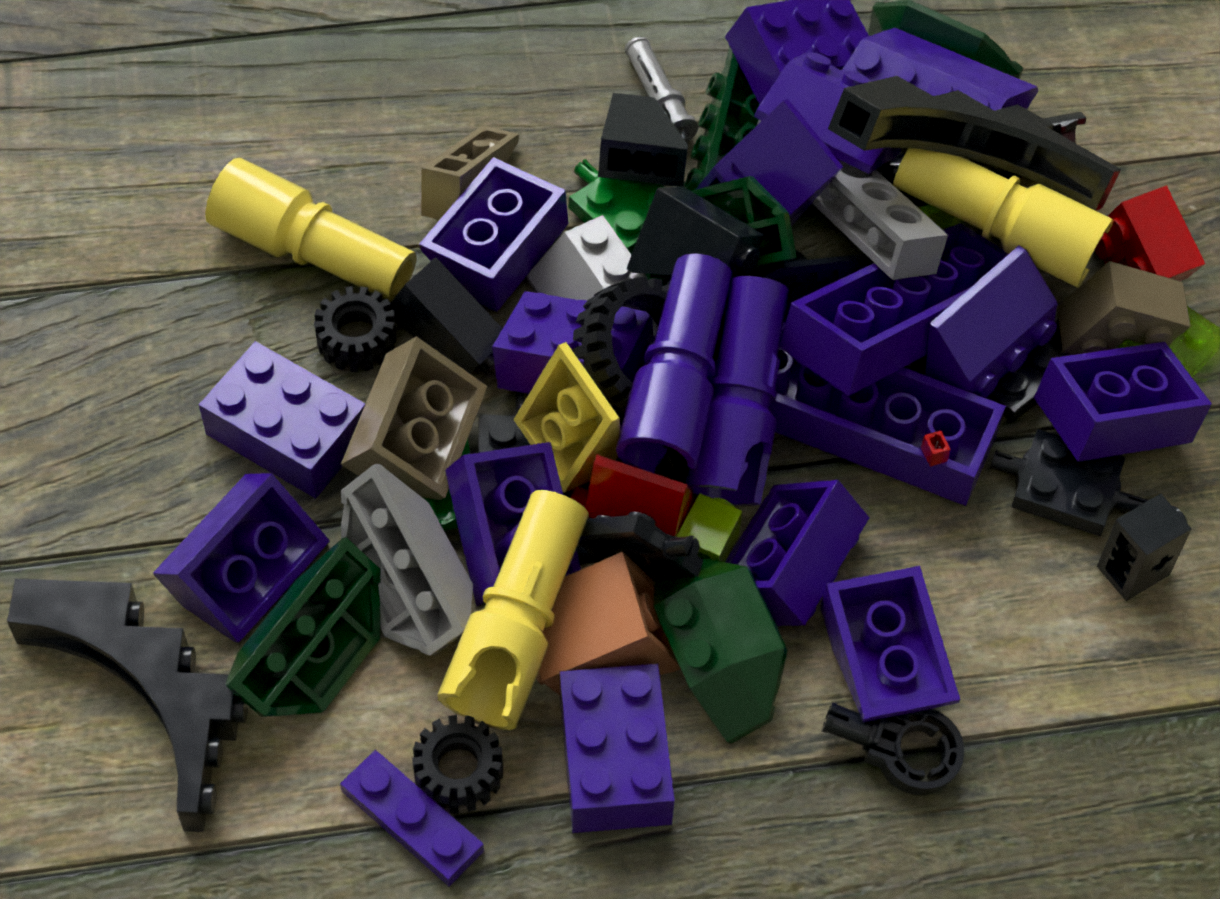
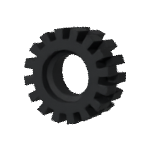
M353 286L345 287L346 295L341 296L339 291L336 290L331 293L332 302L324 298L320 302L321 310L316 309L314 326L320 354H324V360L329 364L335 360L337 369L343 370L345 365L349 364L350 372H358V365L364 364L366 371L374 369L373 360H376L381 365L386 353L394 349V343L397 341L394 310L391 309V303L388 299L382 301V294L376 290L369 296V289L367 287L361 286L359 293H354ZM353 321H363L371 324L373 327L370 332L359 337H347L339 333V329L343 325Z
M457 715L448 716L449 724L443 726L439 718L432 722V732L424 728L420 733L421 743L415 741L413 747L414 757H412L415 783L442 808L445 804L450 805V813L459 814V806L466 805L468 812L475 811L477 801L480 800L484 806L491 801L490 792L492 791L497 794L500 788V779H503L502 746L499 747V738L495 732L489 734V725L483 721L476 727L474 717L466 715L464 723H458ZM467 750L475 756L478 763L475 771L470 776L462 779H452L446 777L440 771V759L449 751Z

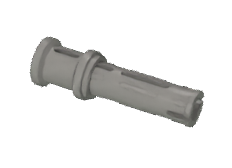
M640 36L633 38L625 46L626 55L634 66L648 96L655 97L687 143L696 135L698 124L693 116L688 115L685 109V98L681 92L671 87L663 68L651 48L649 40L646 37Z

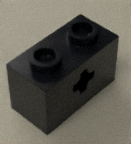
M1159 494L1116 519L1097 567L1125 601H1128L1170 576L1192 528L1188 525L1182 511L1172 506L1162 494Z

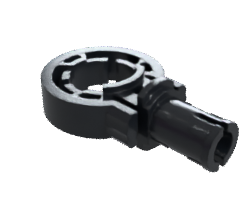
M832 702L825 717L826 722L822 726L821 732L830 733L862 745V749L866 750L865 753H867L864 762L879 767L885 778L894 787L908 794L929 795L942 790L957 775L963 764L964 743L958 728L948 717L933 709L863 722L860 713ZM915 731L926 733L929 737H933L938 731L942 733L943 736L937 741V746L941 751L940 763L937 768H933L927 774V779L930 780L939 773L942 774V778L924 782L922 779L925 777V771H918L908 766V763L903 759L904 755L901 750V739L903 736Z

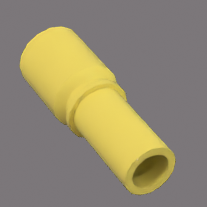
M908 148L893 182V186L982 230V237L988 240L993 236L1001 239L1004 252L1009 254L1018 245L1026 249L1038 269L1077 288L1080 287L1089 273V269L1086 266L1103 234L1110 231L1114 221L1112 218L1041 184L1025 188L1019 185L1020 179L1014 175L1007 179L963 157L937 151Z
M234 158L224 167L212 186L207 200L205 216L206 221L211 226L277 258L290 253L296 263L300 265L310 263L357 287H367L372 294L376 290L382 294V299H388L390 303L402 287L411 279L416 264V253L333 213L331 206L325 202L314 204L312 195L307 189L242 158Z
M536 490L532 492L493 587L485 589L483 601L486 603L484 609L470 615L438 692V700L456 714L463 717L466 715L474 717V722L480 724L483 721L489 727L512 730L517 727L548 649V641L543 634V630L553 625L555 614L551 610L589 517V512L577 501L552 491Z

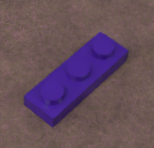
M376 749L340 783L341 791L447 886H450L484 852V844L432 798L426 795L423 790Z

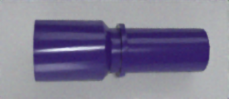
M695 253L681 256L675 262L654 344L650 345L645 352V366L639 368L635 374L616 446L617 456L624 464L654 473L655 468L666 456L667 448H664V446H668L684 456L687 460V467L696 468L714 396L713 386L709 382L716 370L715 361L712 357L732 281V271L727 264L717 258Z
M756 276L732 278L714 378L709 381L713 386L714 396L696 468L688 467L685 484L689 486L695 497H698L699 493L710 498H722L732 505L755 506L761 504L777 421L768 409L769 404L774 403L777 398L775 386L780 363L777 356L789 289L780 282Z

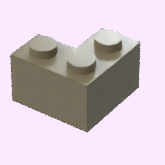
M1111 261L1106 263L1057 307L1063 352L1072 355L1115 349L1125 340L1141 344L1166 342L1169 345L1191 327L1183 282Z

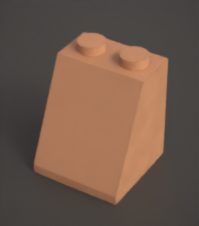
M623 551L565 576L551 610L555 614V620L552 626L543 630V634L548 641V649L536 676L537 681L541 685H547L558 695H560V671L658 664L659 674L662 675L681 669L653 607L655 582Z

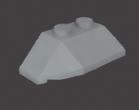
M372 465L341 490V503L344 504L341 539L347 537L381 569V583L378 586L380 596V628L384 636L405 646L421 650L426 655H436L462 636L471 615L473 583L430 504L382 465Z

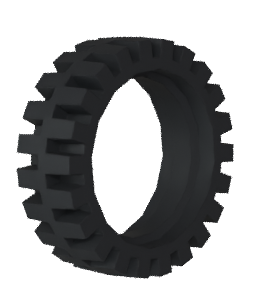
M647 277L631 278L600 290L594 294V297L587 300L583 305L586 310L579 313L576 320L582 327L574 330L573 340L581 342L582 345L574 348L573 352L578 359L584 360L585 365L583 367L608 403L612 405L617 415L625 414L633 383L621 371L613 353L611 331L615 314L624 305H635L646 311L659 325L669 285L662 286V280L656 278L647 280Z

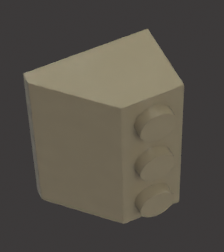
M417 336L386 353L341 465L360 476L372 465L380 464L421 497L434 500L444 499L449 489L445 469L461 457L487 385Z

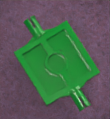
M586 159L582 162L580 161L576 165L574 173L588 185L569 196L568 208L584 223L603 215L632 255L657 188L664 186L598 177V171Z

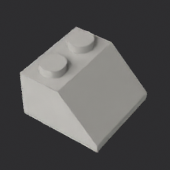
M602 215L564 232L528 273L527 282L535 293L587 301L594 297L595 293L613 284L631 278L647 276L644 273H632L626 269L631 254ZM624 305V306H622V307H629V308H631V309L640 310V308H638V307L635 306V305Z

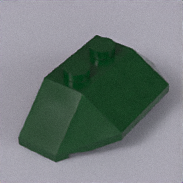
M912 0L891 1L888 3L883 1L876 2L872 8L869 36L895 27L1021 79L1023 67L1017 61H1011L1007 53L986 33Z
M753 176L692 190L693 193L765 235L759 248V260L751 271L767 268L771 265L783 264L797 258L789 212ZM645 274L647 280L652 278L662 280V286L667 285V281H670L672 276Z
M347 537L342 538L293 583L239 650L225 686L260 717L323 713L380 639V596L378 584L381 583V569Z
M702 558L704 561L698 577L655 580L653 607L690 690L726 742L732 744L772 721L775 710L773 704L780 687L788 649L750 569L742 565Z

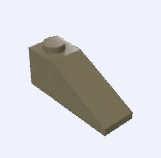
M480 126L424 165L421 174V216L434 218L439 221L493 157L507 163L519 142V134Z

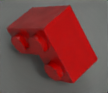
M1167 185L1121 202L1108 215V217L1114 220L1112 227L1108 233L1105 232L1094 250L1097 256L1104 260L1105 264L1109 261L1122 265L1127 264L1129 267L1177 281L1189 278L1206 264Z

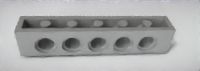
M838 159L844 168L812 204L892 280L936 274L948 234L877 170L867 174Z

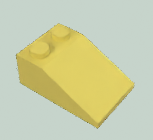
M567 342L558 345L513 420L530 445L551 442L562 492L565 493L591 480L596 455L612 460L617 459L616 446L621 430L618 415Z

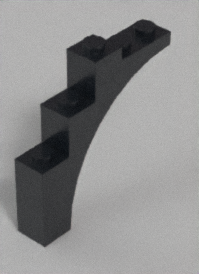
M899 76L844 88L828 127V130L864 151L879 148H914L942 152L992 165L1042 184L1095 211L1103 208L1121 171L1115 165L1052 130L1054 124L1018 104L994 111L959 90L932 96Z
M15 578L7 623L16 643L53 648L87 659L118 676L146 701L165 727L173 746L178 772L177 814L183 831L204 832L206 814H214L216 806V785L210 783L212 768H220L222 740L236 741L238 723H246L248 715V705L225 686L229 674L194 673L196 652L194 647L188 646L183 628L143 627L144 604L137 601L132 583Z

